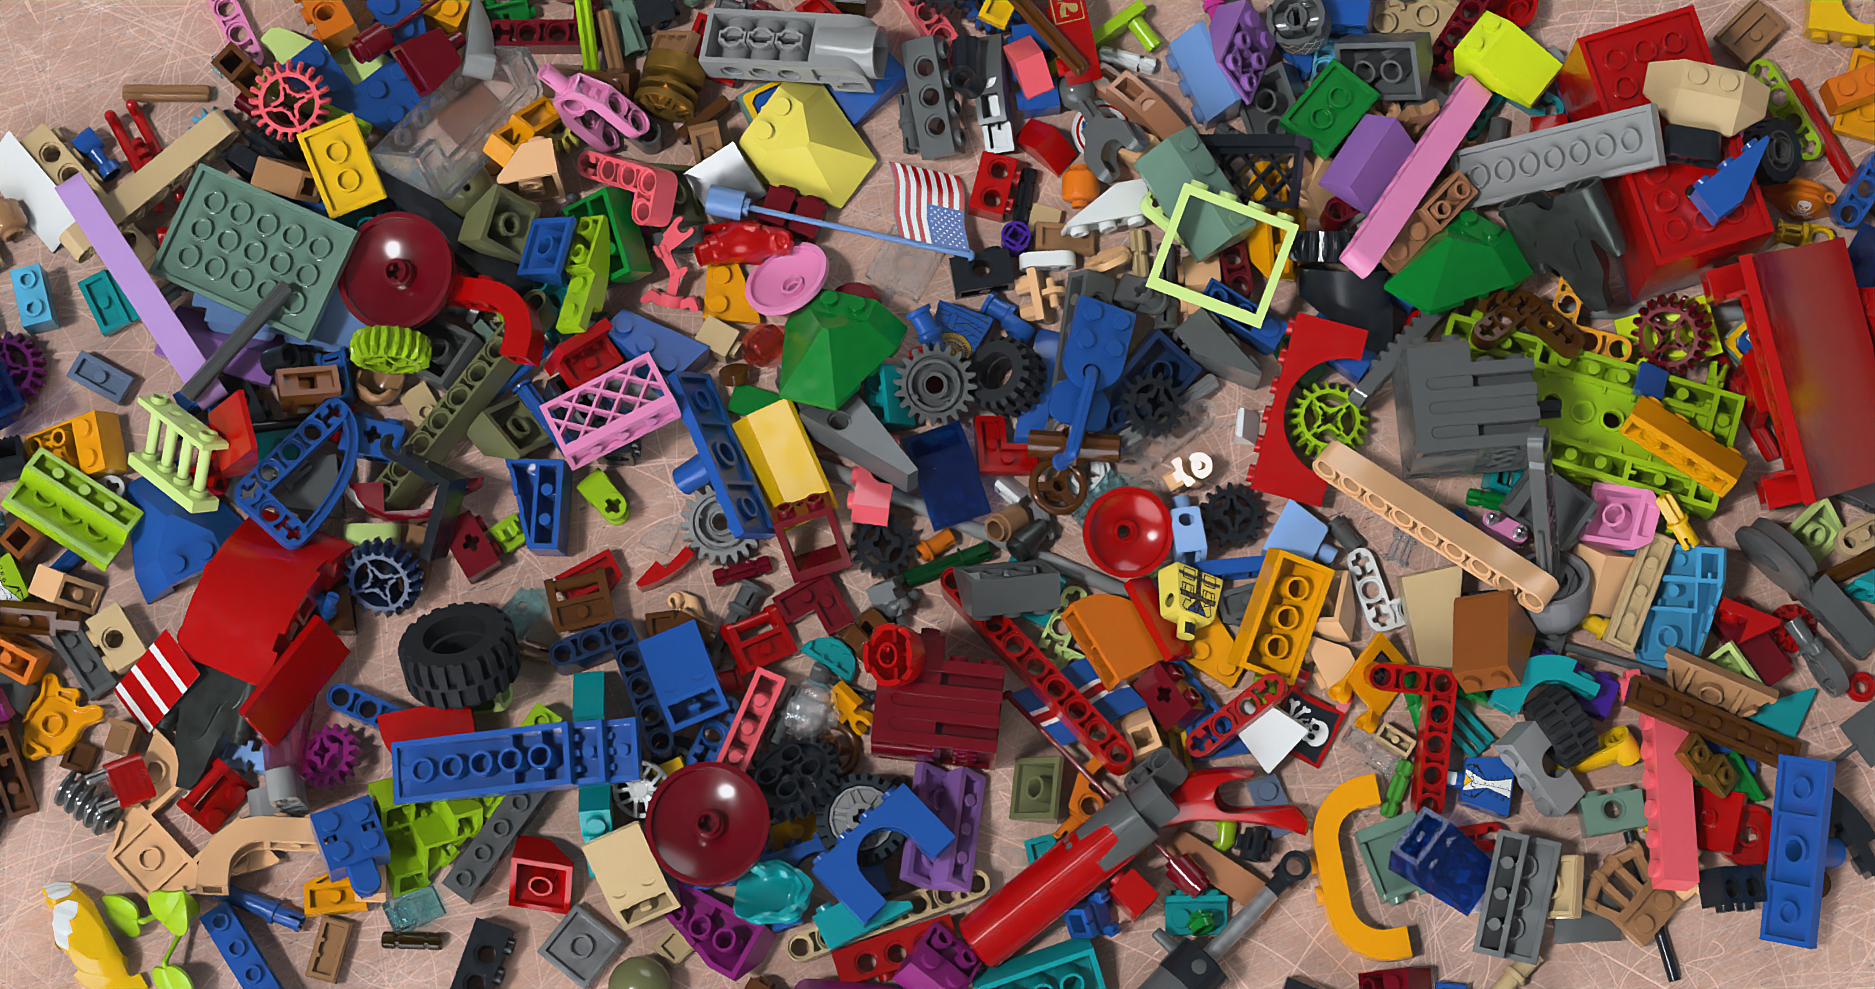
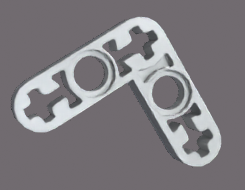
M1356 548L1350 552L1346 559V569L1351 573L1352 586L1369 630L1376 634L1378 631L1384 634L1405 627V618L1400 609L1402 605L1401 599L1397 598L1389 601L1372 553L1365 548ZM1356 555H1359L1361 559H1367L1368 562L1364 565L1365 573L1367 575L1372 572L1373 576L1357 581L1356 577H1361L1362 572L1359 566L1352 565ZM1366 583L1375 584L1379 591L1378 596L1374 599L1366 598L1362 594V586ZM1381 600L1383 601L1384 605H1379L1378 609L1381 616L1387 615L1388 617L1384 623L1385 627H1381L1379 623L1373 622V619L1376 617L1375 608L1372 607L1368 610L1367 606L1375 605Z

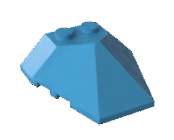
M1674 544L1634 648L1637 662L1653 667L1668 668L1667 660L1664 658L1668 645L1696 657H1701L1726 581L1727 548L1713 545H1697L1692 548L1691 544H1688L1690 550L1684 551L1681 544ZM1637 549L1614 551L1635 556Z

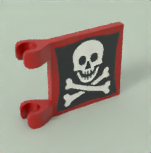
M1300 668L1295 684L1290 686L1280 708L1307 725L1310 729L1288 754L1319 769L1355 695L1352 693L1347 703L1343 704L1338 701L1336 707L1333 708L1302 692L1310 672Z

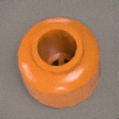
M1086 164L1070 165L1069 170L1063 172L1061 197L1065 202L1071 203L1073 209H1085L1100 196V180Z

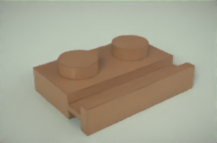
M1751 0L1713 39L1718 41L1723 46V49L1745 68L1785 29L1787 24L1768 6H1764L1759 0Z

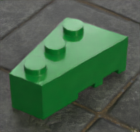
M603 187L562 209L566 217L572 216L576 218L577 225H579L581 217L605 215L608 218L610 232L608 282L631 284L653 273L640 226L632 218L633 202L629 190Z

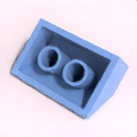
M1202 20L1169 44L1168 55L1165 56L1170 71H1176L1180 79L1178 86L1183 97H1189L1193 105L1191 112L1196 123H1202L1206 131L1217 126L1220 122H1226L1237 117L1242 98L1216 64L1211 35Z

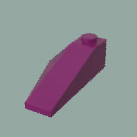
M676 879L681 907L665 913L664 916L683 935L688 944L695 949L708 967L736 982L763 962L777 937L773 931L765 925L751 924L737 917L733 908L700 890L695 891L692 886L684 887V883Z

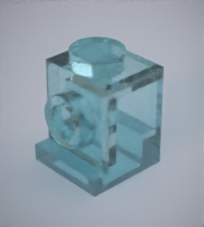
M521 587L500 610L509 616L515 632L522 638L546 612L545 607L542 605L545 599L532 587L528 592ZM521 603L528 604L527 611L523 613L518 612L517 607Z

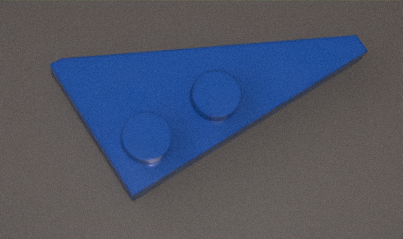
M1182 660L1172 661L1184 671V679L1189 686L1199 692L1202 698L1201 703L1206 708V711L1185 729L1186 736H1188L1190 732L1219 711L1220 708L1206 689H1203L1186 663ZM1226 717L1218 721L1217 730L1220 734H1226L1231 730L1232 724ZM1207 729V732L1211 735L1205 740L1197 738L1195 740L1197 746L1194 749L1204 751V742L1209 738L1214 739L1216 742L1218 738L1211 733L1210 729ZM1237 735L1206 759H1199L1190 755L1191 763L1250 754V750L1239 735Z

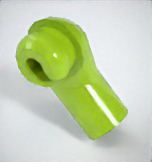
M1215 822L1214 824L1218 828V839L1210 847L1221 854L1227 852L1236 841V823Z

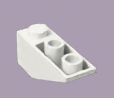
M1136 179L1114 184L1068 221L1061 231V236L1071 235L1072 238H1078L1089 234V231L1100 229L1101 233L1116 230L1117 226L1128 224L1129 228L1144 225L1148 220L1140 208V203L1148 192L1144 180Z

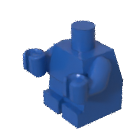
M1103 888L1098 892H1090L1086 899L1080 900L1063 914L1071 939L1094 938L1098 933L1114 937L1121 932V928H1117L1119 926L1118 922L1110 923L1112 918L1109 911L1113 909L1114 904L1110 899V895H1106L1109 893L1107 889Z

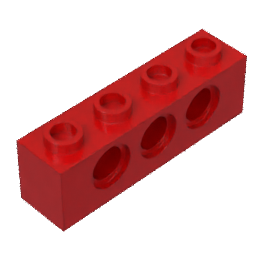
M950 914L833 951L831 954L839 981L867 984V981L877 978L879 983L892 980L902 961L899 963L892 962L888 958L889 950L892 947L899 946L905 950L907 956L934 921L957 937ZM863 956H871L875 959L876 966L872 971L863 972L859 969L858 962Z

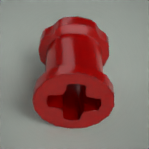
M734 665V668L718 673L726 693L735 690L745 691L738 665Z

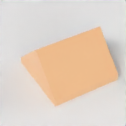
M1577 541L1572 554L1579 557L1587 565L1590 572L1591 604L1587 613L1612 615L1634 556Z

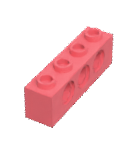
M759 666L757 667L716 762L732 765L745 773L750 769L751 762L754 760L773 713L787 685L786 678Z

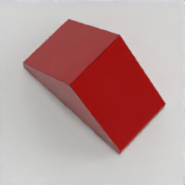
M1030 118L1016 135L1017 146L1058 178L1077 156L1075 150L1054 126Z

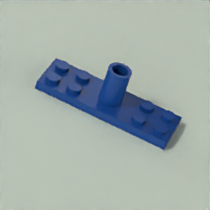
M682 371L672 372L666 376L670 385V392L677 401L682 413V421L688 427L698 454L673 470L672 476L676 486L684 494L691 495L711 481L716 493V500L724 511L728 521V528L735 539H772L776 536L772 525L770 511L711 374Z
M1779 754L1765 881L1767 901L1763 902L1759 938L1761 940L1807 949L1817 948L1825 868L1839 867L1846 857V848L1842 840L1837 837H1828L1836 767L1835 761Z

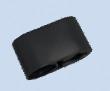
M1683 125L1664 126L1662 139L1666 162L1702 168H1715L1719 165L1722 134L1720 132Z

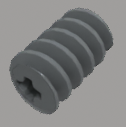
M73 770L59 785L54 797V804L57 806L64 805L63 808L66 813H73L75 820H83L84 827H93L92 832L95 835H102L116 824L122 816L124 809L120 810L119 808L116 811L111 809L100 814L97 811L96 804L104 801L106 793L103 791L95 796L94 792L97 786L93 784L85 789V777L76 782L75 778L78 771Z

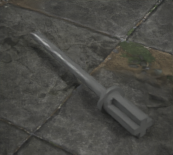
M1542 633L1535 634L1533 647L1547 649L1557 653V655H1561L1562 650L1627 669L1639 668L1641 673L1667 680V670L1565 642L1566 634L1564 633L1562 636Z

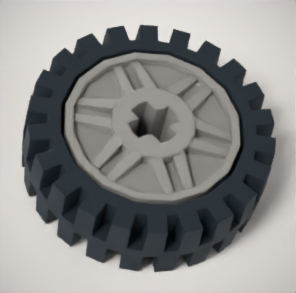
M854 773L849 774L848 777L838 779L841 783L840 786L832 787L835 796H826L827 805L819 804L816 813L817 833L822 845L828 852L838 844L835 840L847 828L853 830L858 826V822H853V820L858 819V814H863L871 806L876 809L883 802L881 799L882 795L892 787L889 781L883 780L875 774L868 775V773L858 775ZM884 831L872 835L863 843L858 852V866H876L884 860H888L900 848L905 836L892 831Z

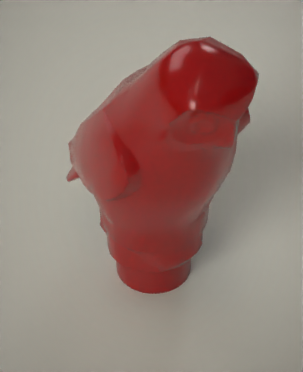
M728 220L704 225L703 228L706 236L704 241L694 244V253L701 267L709 264L714 266L729 263L761 265L765 262V258L769 256L791 254L795 239L791 230L782 227L769 226L753 220Z

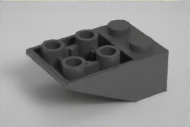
M1202 307L1199 308L1174 330L1172 341L1202 368V372L1211 373L1218 378L1254 391L1258 388L1263 374L1260 371L1262 369L1261 365L1253 356L1249 355L1247 357L1239 349L1241 348L1240 342L1231 333L1227 335L1219 327L1221 323L1211 311L1206 313Z

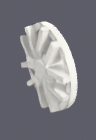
M642 760V766L647 767L643 773V781L627 782L628 786L618 788V784H613L612 792L617 806L633 818L646 817V813H638L639 802L645 803V810L647 811L654 791L659 787L654 784L660 777L663 780L668 777L659 765L650 761ZM651 768L658 772V775L652 781L646 777ZM629 791L631 797L621 801L618 793ZM634 801L633 811L624 804Z

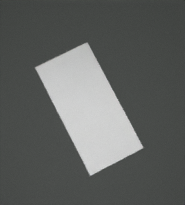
M8 131L0 142V192L6 199L13 198L18 201L28 219V225L50 251L54 253L61 243L59 241L60 235L76 220L54 189L57 187L12 133Z

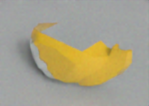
M55 881L42 885V893L46 896L45 903L53 910L52 926L55 944L58 949L61 948L69 955L73 964L78 968L74 977L84 988L150 989L144 981L142 973L131 976L128 957L121 954L94 903H97L72 881Z

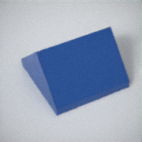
M572 216L533 219L517 275L522 278L563 287L567 273L565 270L566 263L578 228L577 219Z

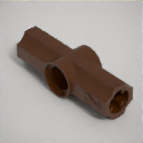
M1066 427L1062 431L1030 429L1028 457L1053 458L1055 454L1063 453L1070 427ZM1085 431L1079 456L1070 466H1080L1087 461L1119 463L1121 435L1095 434Z

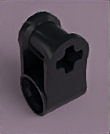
M285 343L262 353L260 357L261 367L267 375L275 377L276 369L314 366L313 353L316 351L315 346ZM314 377L298 378V381L311 380V379H315V378H314Z

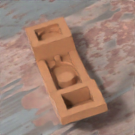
M1179 827L1165 847L1172 856L1177 853L1181 856L1188 853L1208 873L1207 878L1211 881L1210 884L1240 903L1243 907L1266 884L1243 867ZM1281 895L1261 915L1260 918L1267 921L1268 917L1270 916V914L1272 913L1275 906L1277 905V903L1283 895Z

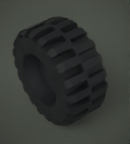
M464 602V604L460 605L453 603L448 604V607L442 609L440 607L431 610L430 614H423L418 617L416 623H411L399 641L398 656L408 691L411 692V695L424 705L431 708L436 706L441 710H447L448 708L459 710L469 705L475 707L481 705L482 701H490L496 698L499 692L504 693L509 688L510 683H514L522 665L521 654L511 619L499 608L491 607L481 602L479 604Z

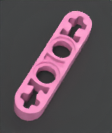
M208 0L227 42L232 41L242 49L249 48L253 57L256 58L255 62L264 69L266 64L265 56L238 0ZM232 3L235 5V11L231 16L225 17L220 15L219 10L223 4ZM238 28H243L247 31V37L241 42H235L231 38L233 31Z

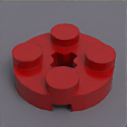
M1746 804L1740 833L1745 832L1746 828H1751V834L1756 835V840H1751L1749 844H1746L1744 839L1739 836L1736 855L1721 853L1723 858L1737 866L1759 865L1768 861L1772 817L1764 808Z

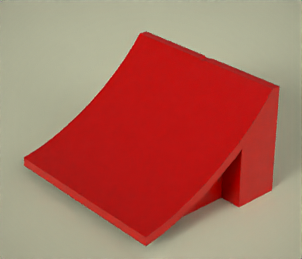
M1841 237L1771 252L1749 253L1738 256V263L1707 270L1700 274L1699 277L1707 304L1714 303V305L1740 300L1769 406L1774 433L1781 452L1784 469L1760 475V479L1754 481L1761 510H1771L1802 501L1804 505L1845 491L1875 483L1874 347L1845 238Z

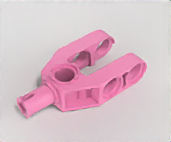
M547 62L539 69L537 78L555 90L553 105L564 125L598 152L609 153L621 145L616 130L606 123V120L630 139H635L647 133L650 129L649 118L645 112L610 84L582 73L566 77L553 67L550 62ZM609 100L615 103L617 113L611 109ZM590 109H592V110H594L595 112H597L601 117H599L598 115H596V114H595L593 111H591ZM581 116H584L588 121V128L582 124ZM631 117L637 121L639 130L633 127ZM602 133L609 137L610 146L604 142Z

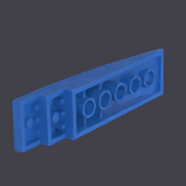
M637 717L614 720L597 719L572 723L564 721L391 742L394 805L504 796L643 781L640 722Z

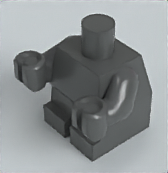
M902 574L878 582L866 590L873 608L886 621L893 619L895 624L905 626L908 625L904 613L910 610L912 603L922 599L921 593L917 588L907 593L904 591Z

